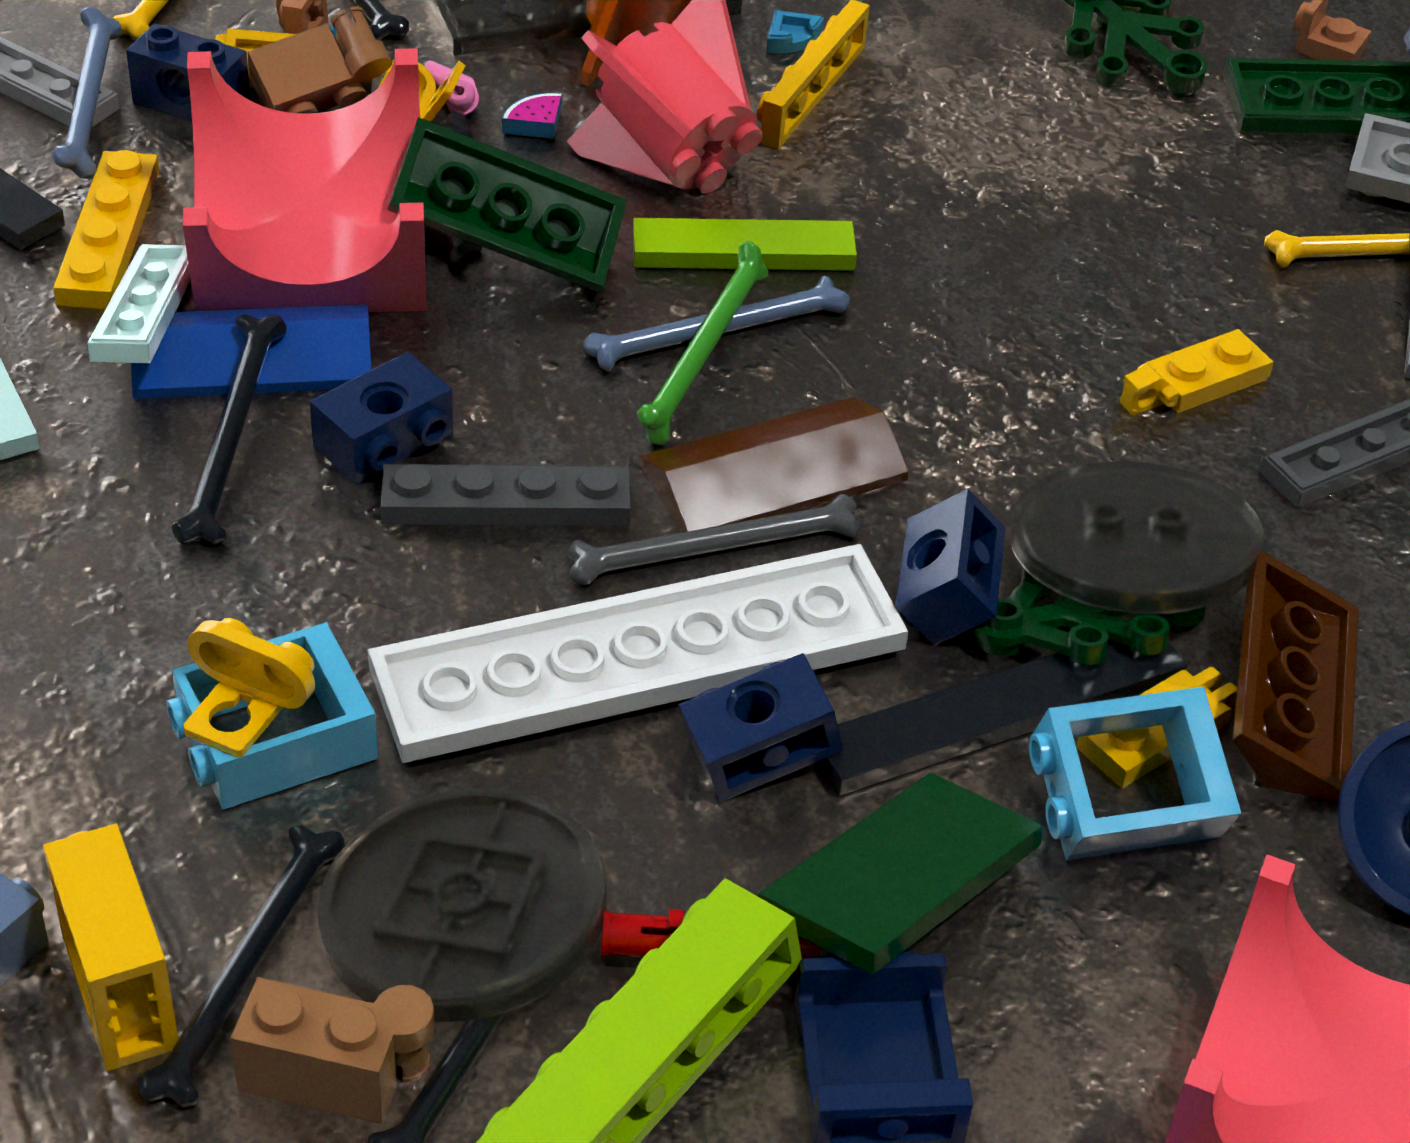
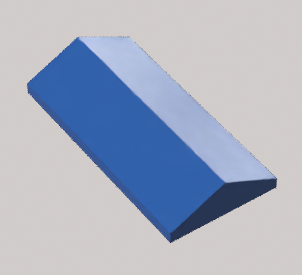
M368 304L175 312L151 363H131L133 399L228 395L246 341L244 334L236 328L235 319L244 314L257 319L277 315L284 320L287 326L286 334L272 342L268 347L254 393L332 390L372 370Z

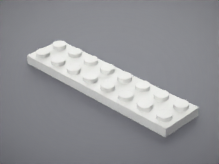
M856 544L368 649L369 669L401 761L406 763L697 697L708 689L719 688L758 672L768 664L782 662L801 653H804L812 670L904 650L906 649L908 630L862 545Z

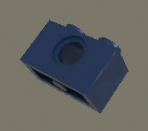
M154 23L126 49L132 101L134 104L192 121L187 55L188 52L211 51L215 67L225 82L237 93L251 101L247 51L225 45L218 40L205 39L176 30L171 26Z
M409 352L310 400L313 446L356 485L382 472L383 464H397L453 434L452 388Z
M969 489L907 519L895 607L905 622L915 626L934 645L997 617L1006 527Z
M804 653L782 662L768 664L758 672L719 688L708 689L697 697L678 704L692 748L719 803L844 750L835 711Z

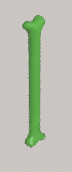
M744 242L739 246L738 266L735 273L652 404H643L638 409L637 417L642 427H645L646 438L650 443L663 446L669 441L670 423L675 410L754 283H762L767 278V266L762 261L761 249L755 243Z

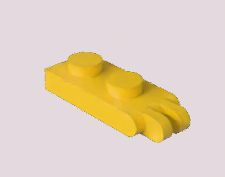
M1208 667L1195 676H1192L1187 670H1181L1140 695L1204 686L1218 731L1232 718V708L1236 705L1238 687L1229 682L1219 688L1224 676L1214 667ZM1162 725L1078 737L1076 745L1078 750L1121 789L1172 759Z

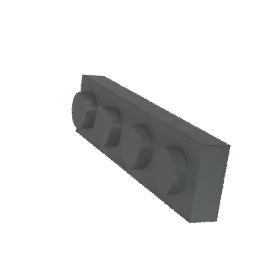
M383 464L381 494L382 525L630 526L629 466Z

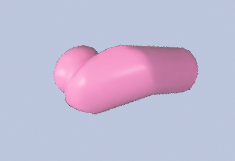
M428 61L424 66L432 74L436 83V90L452 70L434 61ZM461 74L453 93L446 101V106L450 112L457 111L465 116L475 111L480 99L474 79Z

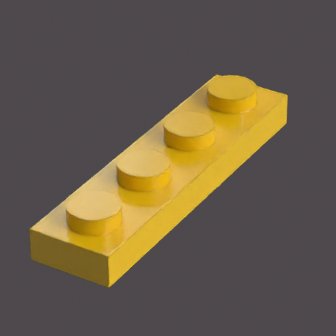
M850 0L837 16L832 15L825 30L816 40L808 42L800 59L794 65L787 66L781 80L772 91H766L762 95L756 115L757 120L761 122V131L763 132L760 144L779 150L864 50L870 5Z
M130 150L103 151L53 287L56 306L107 308L127 271L160 173L158 155L136 153Z

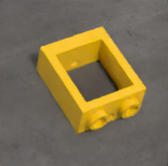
M115 823L91 831L77 832L69 837L43 844L62 938L106 1072L172 1051L178 1041V1033L166 960L118 824Z

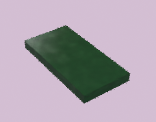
M1225 58L1222 74L1240 132L1359 135L1365 113L1410 123V62Z
M929 772L760 891L758 897L793 916L796 921L798 936L874 975L1041 845L1043 825Z

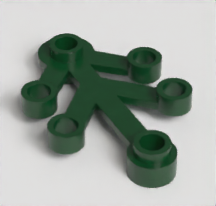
M1064 0L1074 8L1072 26L1066 31L1063 45L1067 55L1073 58H1086L1092 54L1096 38L1095 32L1090 28L1093 12L1107 23L1104 55L1098 59L1095 74L1096 80L1100 84L1107 87H1118L1125 82L1128 62L1124 58L1127 40L1164 73L1163 81L1171 94L1178 97H1189L1202 87L1207 63L1201 55L1189 50L1195 49L1201 44L1204 25L1199 19L1191 16L1180 18L1167 17L1171 0ZM1118 5L1139 7V13L1124 11ZM1151 34L1171 36L1174 45L1186 50L1172 53Z
M1094 546L1082 551L1078 576L1055 604L1034 607L1043 594H1049L1058 589L1060 564L1048 556H1031L1022 563L1021 583L1007 599H998L997 617L971 628V631L976 636V642L982 650L999 656L1018 654L1027 647V644L1067 655L1077 663L1094 665L1106 659L1108 640L1128 645L1131 649L1141 654L1154 655L1163 652L1167 648L1169 624L1191 626L1200 623L1205 618L1208 591L1203 585L1202 578L1196 573L1187 570H1175L1167 573L1157 588L1095 597L1104 585L1116 580L1119 556L1110 548ZM1155 611L1156 614H1140L1133 617L1130 622L1114 618ZM1065 626L1071 628L1068 633L1053 627Z

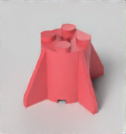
M692 0L672 24L665 22L654 23L653 25L658 31L643 36L637 30L628 35L617 46L588 30L581 39L603 61L597 76L604 83L601 91L596 89V96L600 99L601 103L566 141L578 156L680 189L690 190L698 188L703 194H707L718 189L724 183L727 171L743 154L751 152L761 142L763 132L756 125V115L751 110L726 0Z

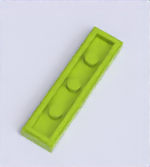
M633 218L634 267L736 269L738 266V249L744 242H753L761 249L762 261L768 270L852 271L856 268L857 251L853 221Z

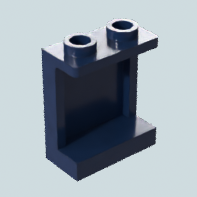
M905 951L874 975L834 954L825 955L820 958H806L799 962L794 1004L812 1143H965L973 1109V1099L969 1078L959 1079L944 998V986L948 970L944 954H919Z

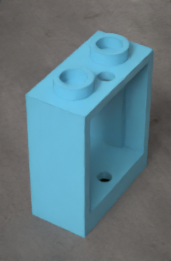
M327 622L267 641L278 646L284 642H292L301 646L310 654L315 665L312 671L315 679L314 693L328 721L254 744L242 757L225 754L223 751L189 737L193 747L188 748V755L196 781L200 787L212 786L222 810L378 759L376 713ZM196 663L172 670L176 698L167 700L166 707L173 731L178 739L187 737L184 734L183 724L220 682L207 675ZM241 700L235 708H226L218 711L213 717L247 707L250 703Z
M1204 686L1048 708L1035 731L1030 736L1029 755L1031 764L1037 775L1043 774L1049 795L1046 802L1048 829L1054 839L1061 840L1066 861L1219 838L1242 814ZM1162 725L1185 805L1095 818L1074 738Z

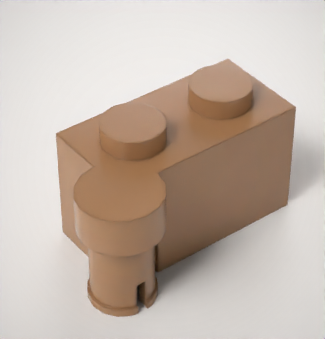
M350 7L349 10L353 17L349 19L345 9L335 14L331 23L336 29V38L326 23L248 51L249 77L262 105L283 112L311 114L320 113L336 106L342 109L363 100L366 95L371 94L372 79L385 73L391 67L392 60L384 43L375 39L364 16L362 7Z
M257 977L230 1038L237 1090L383 1124L397 1088L398 1066L402 1067V1082L404 1083L420 1079L430 1067L428 1042L434 1033L435 1025L434 1006L431 997L424 990L413 985H398L388 988L378 996L374 1003Z

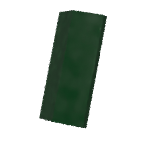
M418 117L396 175L387 210L398 214L400 203H423L425 225L601 292L607 277L627 200Z

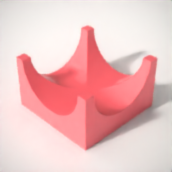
M418 48L395 49L393 65L388 76L372 94L363 100L342 109L311 114L278 111L250 101L232 89L220 76L213 62L211 51L188 52L187 71L194 148V207L183 208V232L195 311L368 304V313L427 311L423 203H400L398 214L387 210L396 175L417 118H420Z
M1268 854L1265 857L1196 1059H1192L1165 1143H1410V985L1382 977L1356 965L1332 949L1318 936L1304 918L1295 897L1293 874L1296 864Z

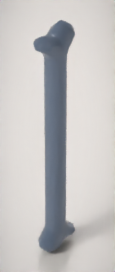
M85 7L80 12L81 21L89 31V37L65 145L57 146L52 151L54 163L59 167L70 169L79 178L91 179L95 175L96 165L89 156L87 148L109 42L110 40L117 39L122 34L121 24L117 20L106 17L96 7Z
M823 276L811 290L740 306L724 333L822 310L841 314L848 309L850 296L842 290L835 288L833 280L829 277ZM708 314L620 335L609 336L593 332L584 339L583 351L598 359L599 368L610 372L615 363L624 357L691 342Z

